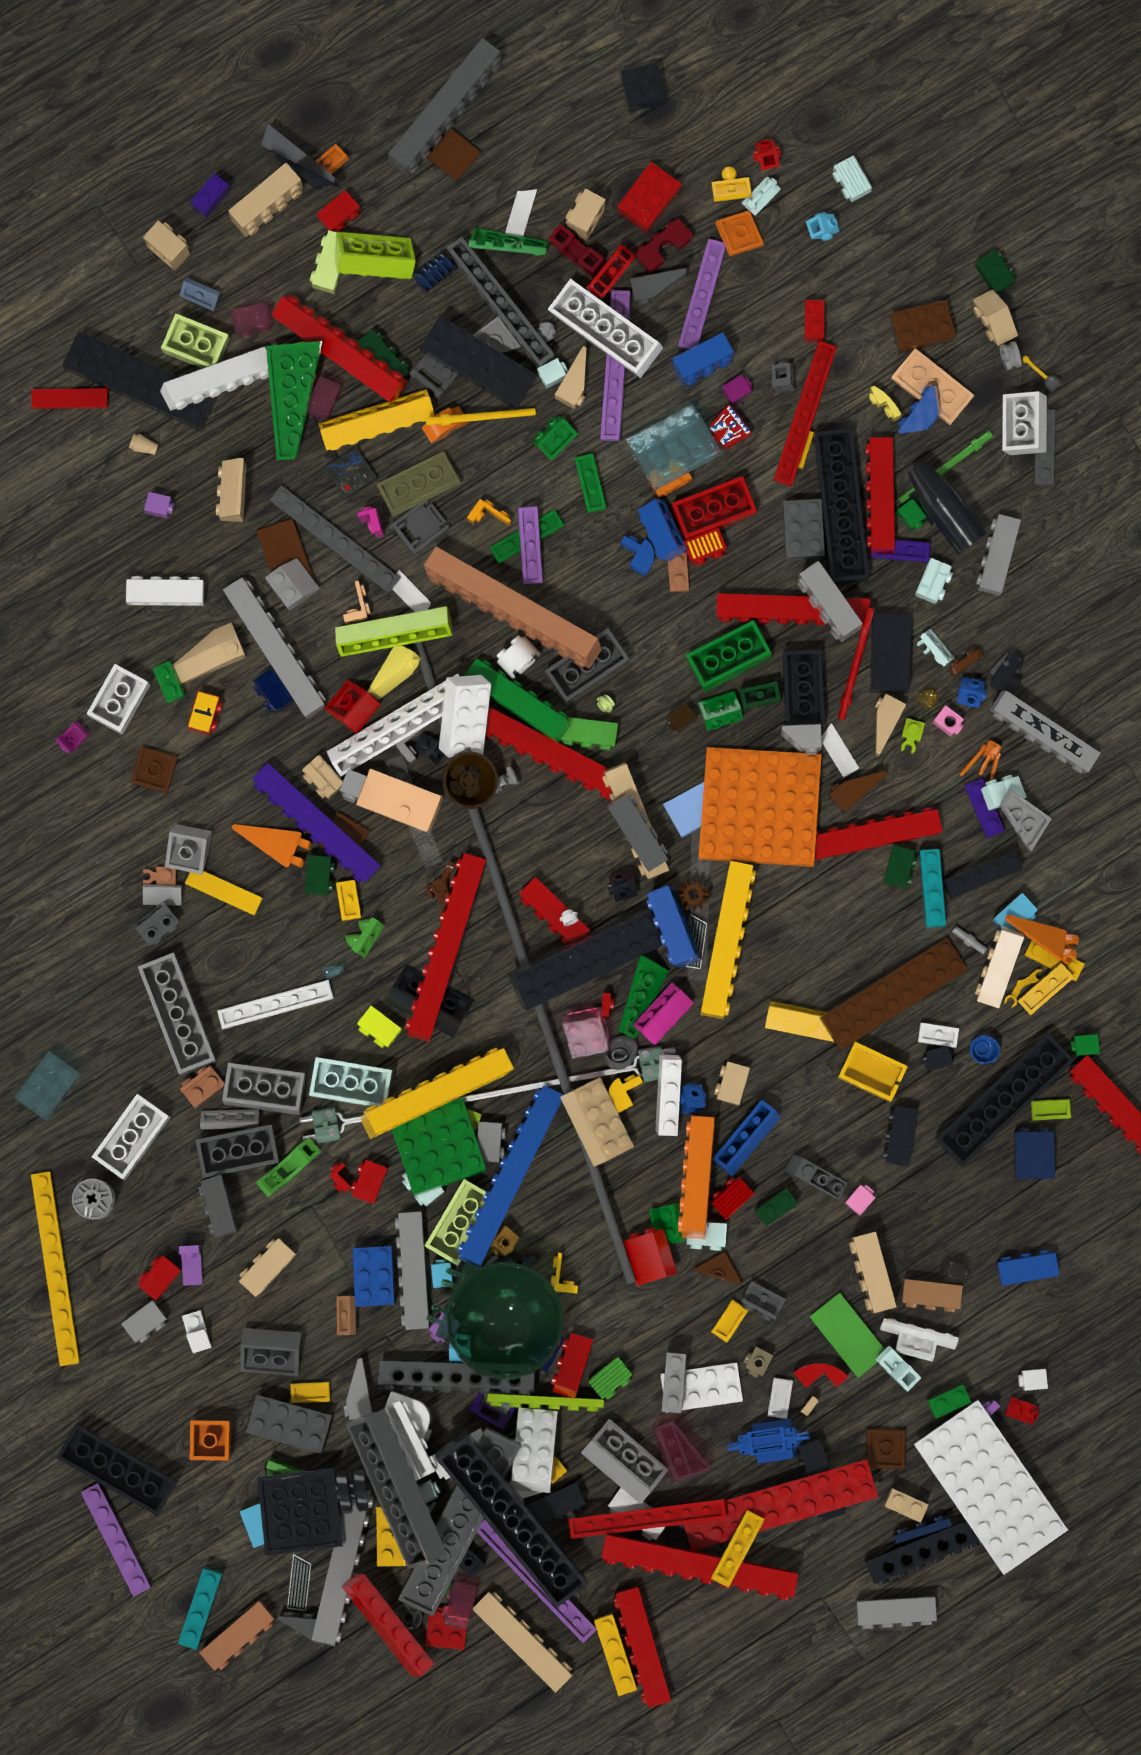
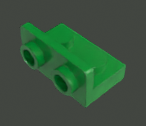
M560 416L551 418L547 423L548 426L544 430L539 431L532 441V444L537 446L551 461L578 435L571 425Z
M735 691L698 702L707 730L718 729L721 726L733 724L743 719Z
M678 1203L649 1209L652 1228L655 1227L656 1231L664 1229L668 1245L686 1241V1238H682V1232H678L679 1216H681Z

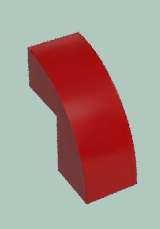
M821 1363L805 1365L793 1372L805 1388L823 1373L835 1387H838L848 1378L840 1369Z

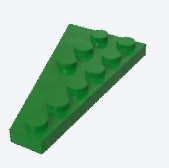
M323 341L266 346L277 460L297 459Z

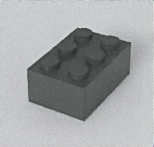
M822 500L783 501L785 561L823 560L825 554Z

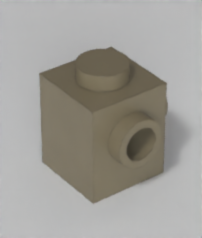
M755 1347L753 1352H748L744 1359V1363H746L745 1368L748 1369L747 1373L756 1378L758 1375L763 1376L773 1355Z

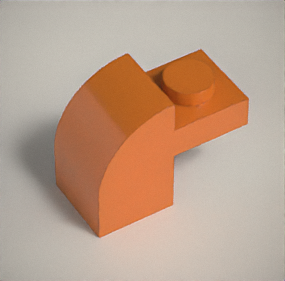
M458 406L453 409L447 408L434 417H440L441 414H449L451 416L464 413ZM468 422L450 423V425L446 426L425 424L422 429L432 444L444 439L451 431L465 426Z

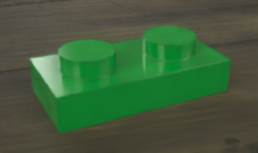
M167 661L153 668L167 704H171L186 696L172 661Z

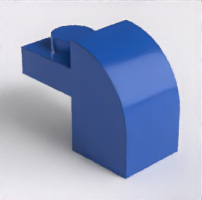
M624 536L621 546L636 554L629 568L646 577L654 563V549L646 539L640 545L639 540L636 538Z

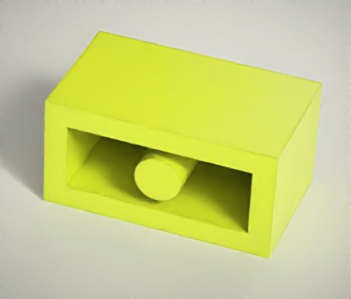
M372 1006L369 1007L357 1023L360 1026L358 1030L367 1037L369 1034L375 1038L373 1042L381 1048L384 1046L389 1048L402 1031L399 1026Z

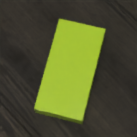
M1070 1099L1032 1101V1121L1071 1118Z

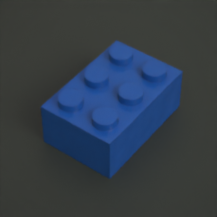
M722 332L672 358V368L682 387L686 384L691 386L698 381V378L702 376L706 378L712 375L715 369L728 367L731 361H733L734 351Z
M392 1246L353 1248L355 1307L395 1305Z

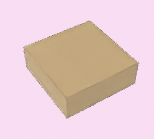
M811 1396L801 1409V1412L806 1416L809 1415L818 1403V1400Z

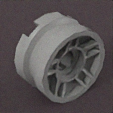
M1015 341L1010 342L1009 345L1002 344L999 346L1001 359L1006 371L1011 370L1012 367L1019 368L1022 366L1020 352Z

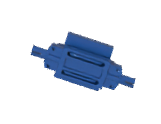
M791 1419L753 1424L752 1432H747V1435H740L738 1442L727 1443V1447H731L727 1449L729 1452L739 1450L741 1455H756L757 1464L796 1458L795 1447H799L798 1445L801 1444L802 1440L810 1439V1436L803 1435L810 1434L809 1431H797L796 1427H792Z

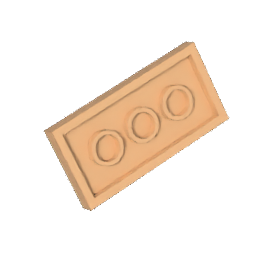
M916 348L891 377L894 382L918 401L923 398L921 393L927 386L936 385L941 410L939 417L948 425L954 422L974 397L970 391Z

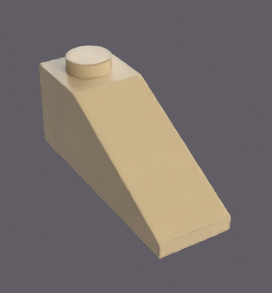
M584 346L555 393V399L574 410L577 405L581 406L585 399L583 394L586 347Z
M888 694L884 698L880 697L875 705L878 708L876 712L875 756L877 757L882 752L906 706L905 703Z

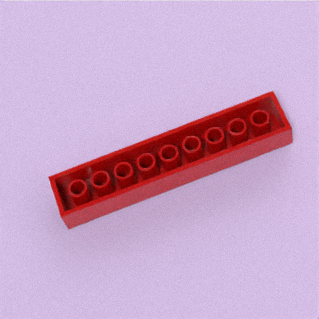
M605 1534L601 1558L605 1559V1563L616 1565V1561L624 1563V1567L635 1569L636 1565L642 1566L644 1571L653 1573L657 1569L661 1570L663 1575L674 1576V1573L681 1574L682 1579L693 1580V1577L700 1578V1582L712 1584V1581H714L711 1579L722 1558L721 1556L614 1534ZM743 1561L729 1588L734 1585L739 1586L738 1589L740 1591L750 1592L751 1589L758 1590L757 1593L760 1595L770 1596V1593L777 1594L776 1597L779 1599L789 1600V1597L794 1598L798 1573Z

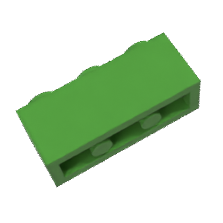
M569 717L568 721L571 726L559 741L564 746H573L574 743L581 744L580 747L591 749L592 746H598L600 750L611 751V748L615 749L618 723Z

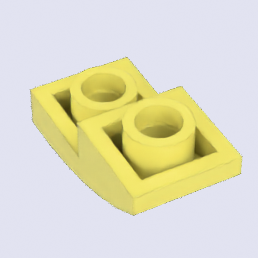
M871 387L869 398L872 404H876L878 408L885 405L884 411L888 418H892L893 422L900 419L901 413L890 397L879 388Z

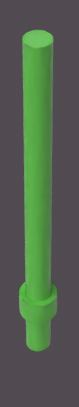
M987 431L978 439H973L969 442V446L935 471L940 475L944 474L973 451L976 452L982 448V445L993 437L992 433ZM914 486L898 498L901 504L910 499L909 495L915 491Z

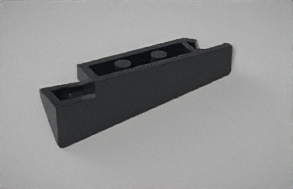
M269 123L267 124L261 146L276 154L275 158L283 165L287 163L297 176L316 190L323 189L324 186L334 185L338 187L340 185L332 174Z

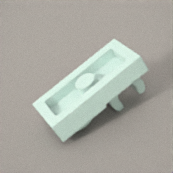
M931 629L920 636L922 640L917 643V646L923 643L926 644L927 649L923 653L927 654L932 651L935 660L939 664L946 666L955 659Z

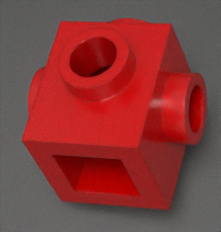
M773 139L755 143L756 151H753L754 161L759 163L761 171L780 166L778 158L781 157L779 145L775 146Z

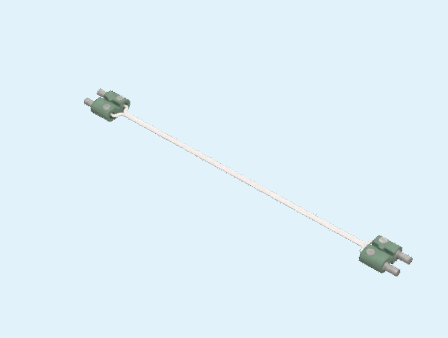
M661 1046L640 1049L638 1050L639 1056H636L634 1059V1064L629 1065L625 1069H608L571 1076L568 1079L569 1082L634 1070L638 1076L643 1077L644 1082L658 1080L659 1055L675 1054V1047L661 1049ZM637 1059L640 1060L642 1074L639 1073L637 1068H633L637 1064ZM559 1079L460 1098H463L464 1102L542 1088L543 1085H558L560 1082ZM335 1107L312 1111V1115L299 1118L300 1124L314 1122L315 1134L303 1136V1142L308 1138L312 1141H317L318 1144L341 1140L340 1134L344 1132V1126L346 1124L362 1122L360 1119L362 1116L344 1119L340 1113H336ZM337 1115L344 1122L341 1131H339Z

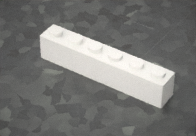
M262 347L163 383L160 392L170 411L176 408L180 410L190 403L194 402V404L203 401L204 398L216 397L226 390L230 392L240 385L244 384L246 386L253 383L254 380L266 379L269 377L266 349Z

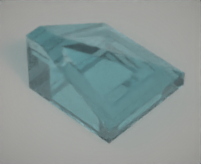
M325 966L322 968L327 979H331L344 972L342 966Z

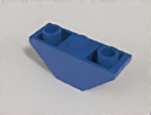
M936 385L927 386L921 393L923 398L919 403L916 401L910 408L912 413L908 418L904 417L898 426L901 427L898 430L899 433L922 431L931 428L941 414Z

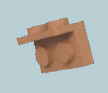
M207 1066L202 1067L197 1071L198 1075L194 1079L190 1077L181 1084L183 1086L180 1089L181 1092L187 1097L194 1108H197L225 1086V1083L212 1066L208 1068Z

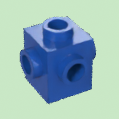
M962 677L957 703L979 708L980 702L985 701L986 698L985 682Z
M695 1083L684 1084L680 1089L679 1104L681 1113H700L705 1108L706 1094L702 1090V1085H695Z

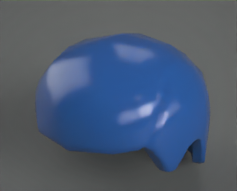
M977 1036L970 1044V1054L973 1060L978 1063H993L1000 1055V1046L992 1036Z

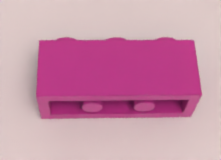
M671 983L637 1019L633 1026L655 1045L676 1024L680 1017L689 1010L693 1002L681 989Z

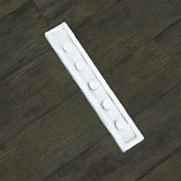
M329 980L221 1009L217 1012L223 1030L334 998Z

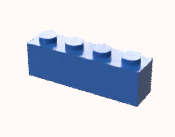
M761 1100L714 1156V1162L730 1176H733L780 1120L781 1117L777 1111Z

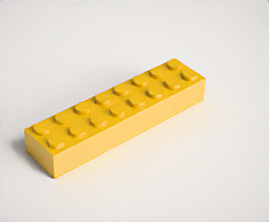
M730 861L700 1015L723 1019L724 1015L728 1016L730 1003L727 1002L728 996L731 997L734 984L730 982L731 977L735 978L738 965H735L734 962L735 959H739L741 951L738 941L743 939L745 927H741L742 921L746 922L749 908H745L746 902L750 903L752 889H749V885L753 884L756 871L752 870L753 865Z
M494 1048L483 1055V1058L477 1056L466 1063L467 1066L460 1064L449 1071L450 1074L443 1072L432 1079L433 1082L426 1080L415 1087L416 1090L412 1091L409 1088L401 1092L397 1099L392 1096L384 1100L380 1107L376 1104L367 1108L360 1119L369 1138L377 1137L509 1074L514 1068L504 1048L500 1050Z

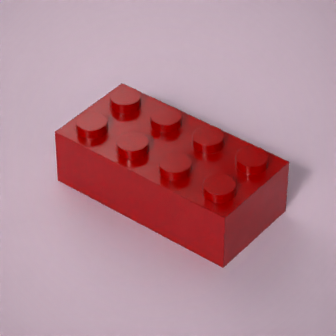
M743 476L672 503L671 507L684 541L716 528L722 529L753 517L757 513Z

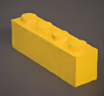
M613 1613L594 1619L618 1696L636 1691V1683Z

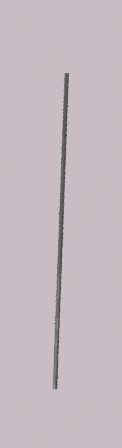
M412 611L404 612L403 615L412 613ZM412 643L415 653L421 657L419 665L429 691L437 685L423 643ZM442 717L438 718L440 727L442 723ZM478 808L468 809L520 966L529 963L479 810ZM542 1003L534 1008L563 1094L565 1095L571 1092L572 1088L544 1004ZM577 1133L627 1285L634 1283L636 1279L598 1165L593 1166Z

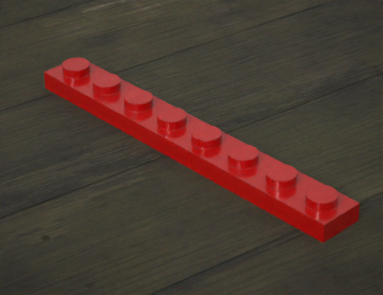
M820 340L817 342L774 474L773 481L788 487H791L837 348L836 346Z
M724 1499L569 1518L572 1539L727 1518Z

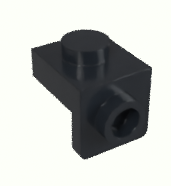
M424 733L421 734L413 747L416 752L427 757L435 764H438L444 757V753L439 749V741Z

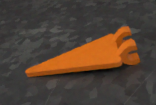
M237 824L232 826L234 831L286 868L290 864L302 868L305 861L294 856L296 849L299 846L310 850L312 845L310 841L302 839V834L296 831Z
M1012 915L1005 917L1008 923L1059 961L1062 960L1065 964L1070 965L1071 959L1077 958V951L1073 950L1074 944H1079L1078 936L1073 934L1067 935V931L1064 929Z

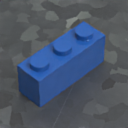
M654 499L638 510L640 521L645 526L648 532L647 536L653 543L655 554L660 560L671 561L687 550L665 500Z
M1050 1250L1039 1251V1256L1033 1257L1031 1253L1019 1255L1020 1259L1012 1260V1256L1000 1258L1001 1262L996 1263L1000 1286L1060 1276L1056 1253H1050Z

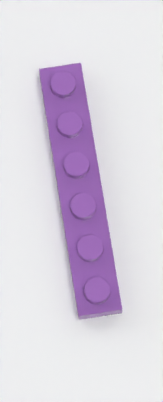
M708 239L678 348L690 350L699 344L726 249L723 242Z
M97 1483L82 1491L81 1494L133 1597L151 1588L100 1484Z

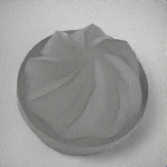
M541 323L537 333L544 342H549L554 338L556 330L551 323Z

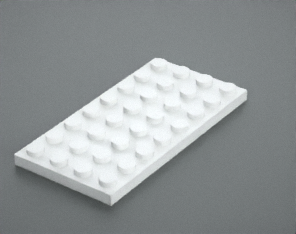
M979 1400L914 1444L1003 1575L1068 1531Z

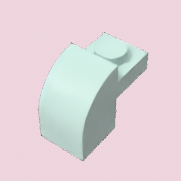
M890 1346L875 1359L907 1392L921 1379L913 1368Z

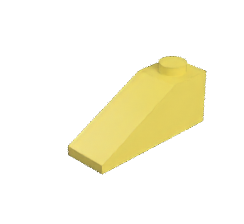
M403 646L393 647L367 692L375 699H381L412 675L418 667L421 657Z

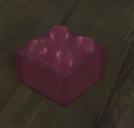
M601 1007L564 1014L562 1025L572 1059L609 1051L610 1038Z

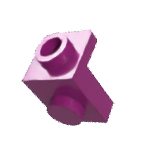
M76 721L73 722L63 735L58 736L55 740L63 751L70 753L75 751L90 734Z

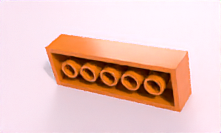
M691 1116V1121H687L686 1137H689V1140H685V1156H688V1159H684L683 1175H686V1178H682L681 1186L682 1194L685 1195L680 1198V1213H683V1216H679L678 1232H682V1238L704 1240L706 1238L715 1129L714 1117Z

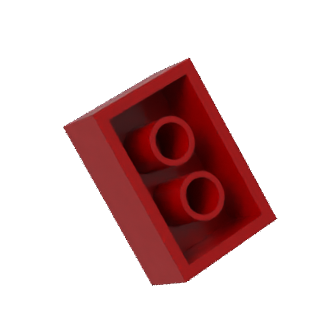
M650 162L618 204L617 212L648 234L680 192L681 183Z

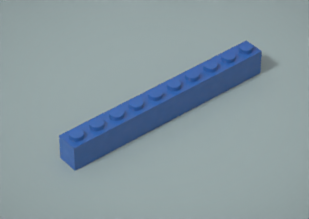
M543 1085L541 1090L537 1089L533 1097L535 1103L533 1107H528L524 1115L527 1117L525 1124L520 1123L516 1131L519 1136L516 1141L512 1139L507 1149L511 1152L508 1158L503 1157L499 1165L502 1170L500 1174L495 1173L491 1184L494 1186L491 1191L487 1190L483 1198L485 1204L483 1208H478L474 1216L477 1221L475 1225L470 1224L465 1234L469 1237L466 1243L461 1242L457 1250L460 1253L458 1259L478 1269L481 1266L562 1101L560 1097L563 1094Z

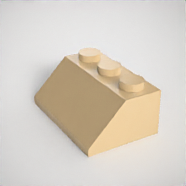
M244 458L222 461V466L218 468V478H221V485L217 486V496L220 497V504L216 505V515H219L221 521L243 522L247 468Z

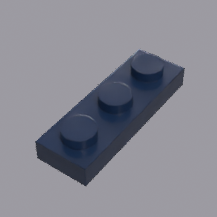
M943 1515L933 1518L934 1522L926 1524V1521L917 1523L914 1529L908 1530L905 1527L896 1530L897 1534L893 1535L894 1541L897 1544L952 1526L950 1518H945Z

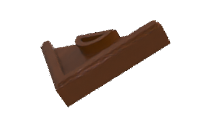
M726 1252L694 1268L695 1272L739 1285L742 1283Z

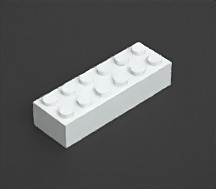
M572 279L568 281L548 308L552 315L639 378L643 376L663 349L658 341Z

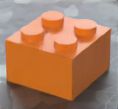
M191 1420L189 1460H231V1421Z

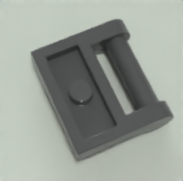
M425 355L409 374V377L413 380H418L433 392L437 399L442 397L459 376V374L428 355ZM422 369L439 381L442 386L438 388L420 373Z

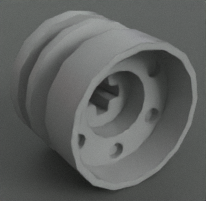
M95 1178L80 1182L72 1194V1205L75 1211L80 1216L92 1220L103 1219L113 1211L116 1203L112 1187L108 1183ZM94 1194H96L95 1198L97 1199V1202H92L90 1204L91 1200L88 1197L90 1195L93 1196Z

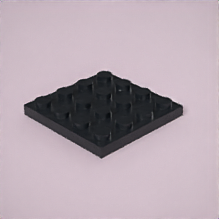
M335 1468L257 1477L265 1556L344 1547L340 1507L336 1492L337 1479Z

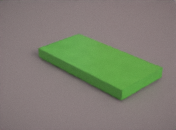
M840 1293L810 1316V1319L857 1378L877 1363L875 1359L885 1350Z

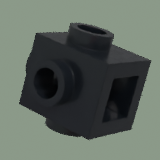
M631 870L609 875L610 883L607 884L609 895H614L615 902L638 896Z

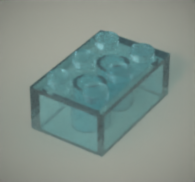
M48 1051L14 1098L44 1120L49 1121L82 1074Z

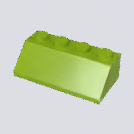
M346 232L336 233L335 264L337 273L370 275L383 278H412L416 260L411 238Z

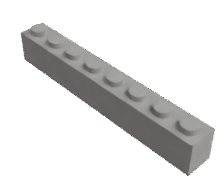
M240 578L223 589V591L307 719L325 708L323 702L326 699L320 691H315L313 687L316 685L310 675L306 677L304 674V665L300 659L296 661L293 657L295 651L290 644L286 645L282 640L285 637L280 628L275 629L273 626V617L269 612L265 613L262 609L264 603L259 596L255 598L251 592L254 588L249 580L245 582L243 578Z
M366 1490L368 1506L372 1508L374 1497L371 1496V1491ZM356 1500L352 1501V1513L341 1514L344 1547L333 1548L312 1636L313 1642L335 1646L336 1642L340 1643L342 1631H339L340 1624L345 1623L346 1619L345 1603L349 1604L350 1597L343 1590L342 1586L356 1574L353 1573L354 1565L358 1566L361 1555L357 1553L358 1548L363 1546L365 1539L362 1531L363 1527L368 1526L370 1517L366 1515L367 1511L359 1512L357 1510Z

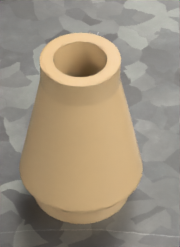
M133 434L129 448L133 449L134 452L155 455L158 444L141 434Z

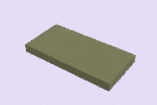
M442 451L376 485L391 515L394 517L461 484L445 451Z

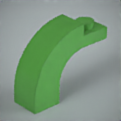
M310 1138L306 1139L276 1167L261 1177L256 1184L267 1197L271 1196L305 1169L321 1151Z

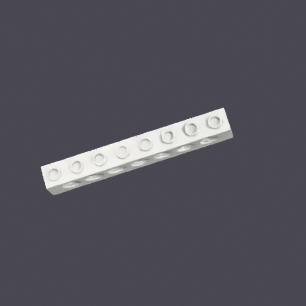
M446 681L328 750L327 754L339 775L346 774L348 769L352 770L442 717Z

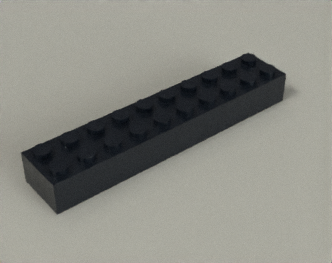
M464 1430L435 1453L439 1464L557 1608L588 1584L583 1572L467 1430Z

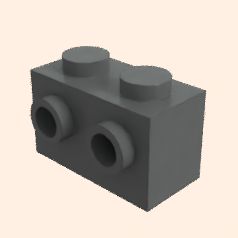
M161 902L133 924V926L150 946L159 943L163 939L162 936L167 932H173L180 922L167 905Z

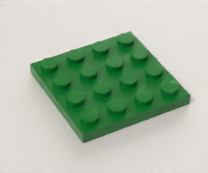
M463 1098L448 1102L392 1129L414 1196L487 1171Z

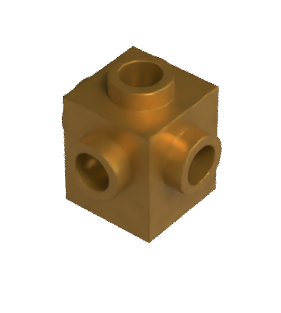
M500 1225L488 1250L496 1256H506L514 1250V1244L519 1237L507 1226Z

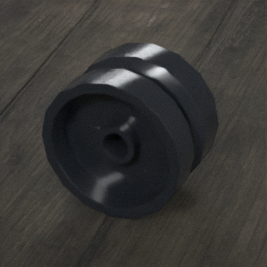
M363 1468L352 1470L353 1482H349L346 1470L337 1471L336 1492L342 1515L352 1513L353 1500H356V1507L359 1512L369 1511Z

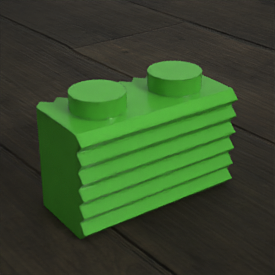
M617 1357L589 1379L588 1382L601 1399L606 1397L608 1400L617 1393L615 1389L619 1385L624 1387L632 1381L630 1379L632 1374Z

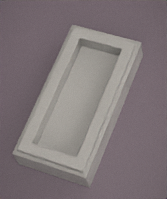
M143 884V905H159L161 902H164L166 905H182V885Z

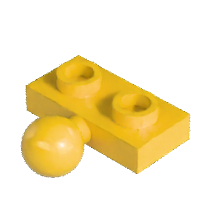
M725 167L722 170L724 181L712 182L714 202L752 197L749 177L735 179L737 175L736 170L733 167Z

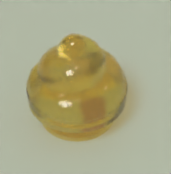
M931 689L925 690L917 696V700L925 708L935 707L937 693Z

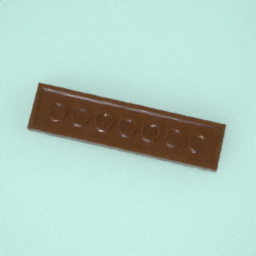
M945 938L819 1019L841 1051L968 969L948 938Z

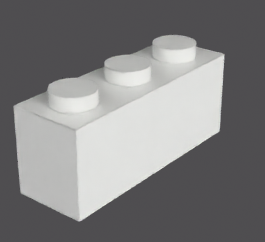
M621 1487L608 1505L611 1508L609 1510L611 1513L652 1508L645 1502L638 1503ZM665 1527L643 1529L641 1534L650 1541L652 1538L656 1540Z

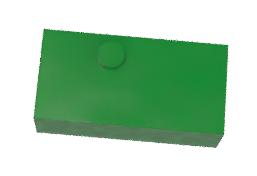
M754 620L686 654L687 663L704 693L772 659L771 651Z

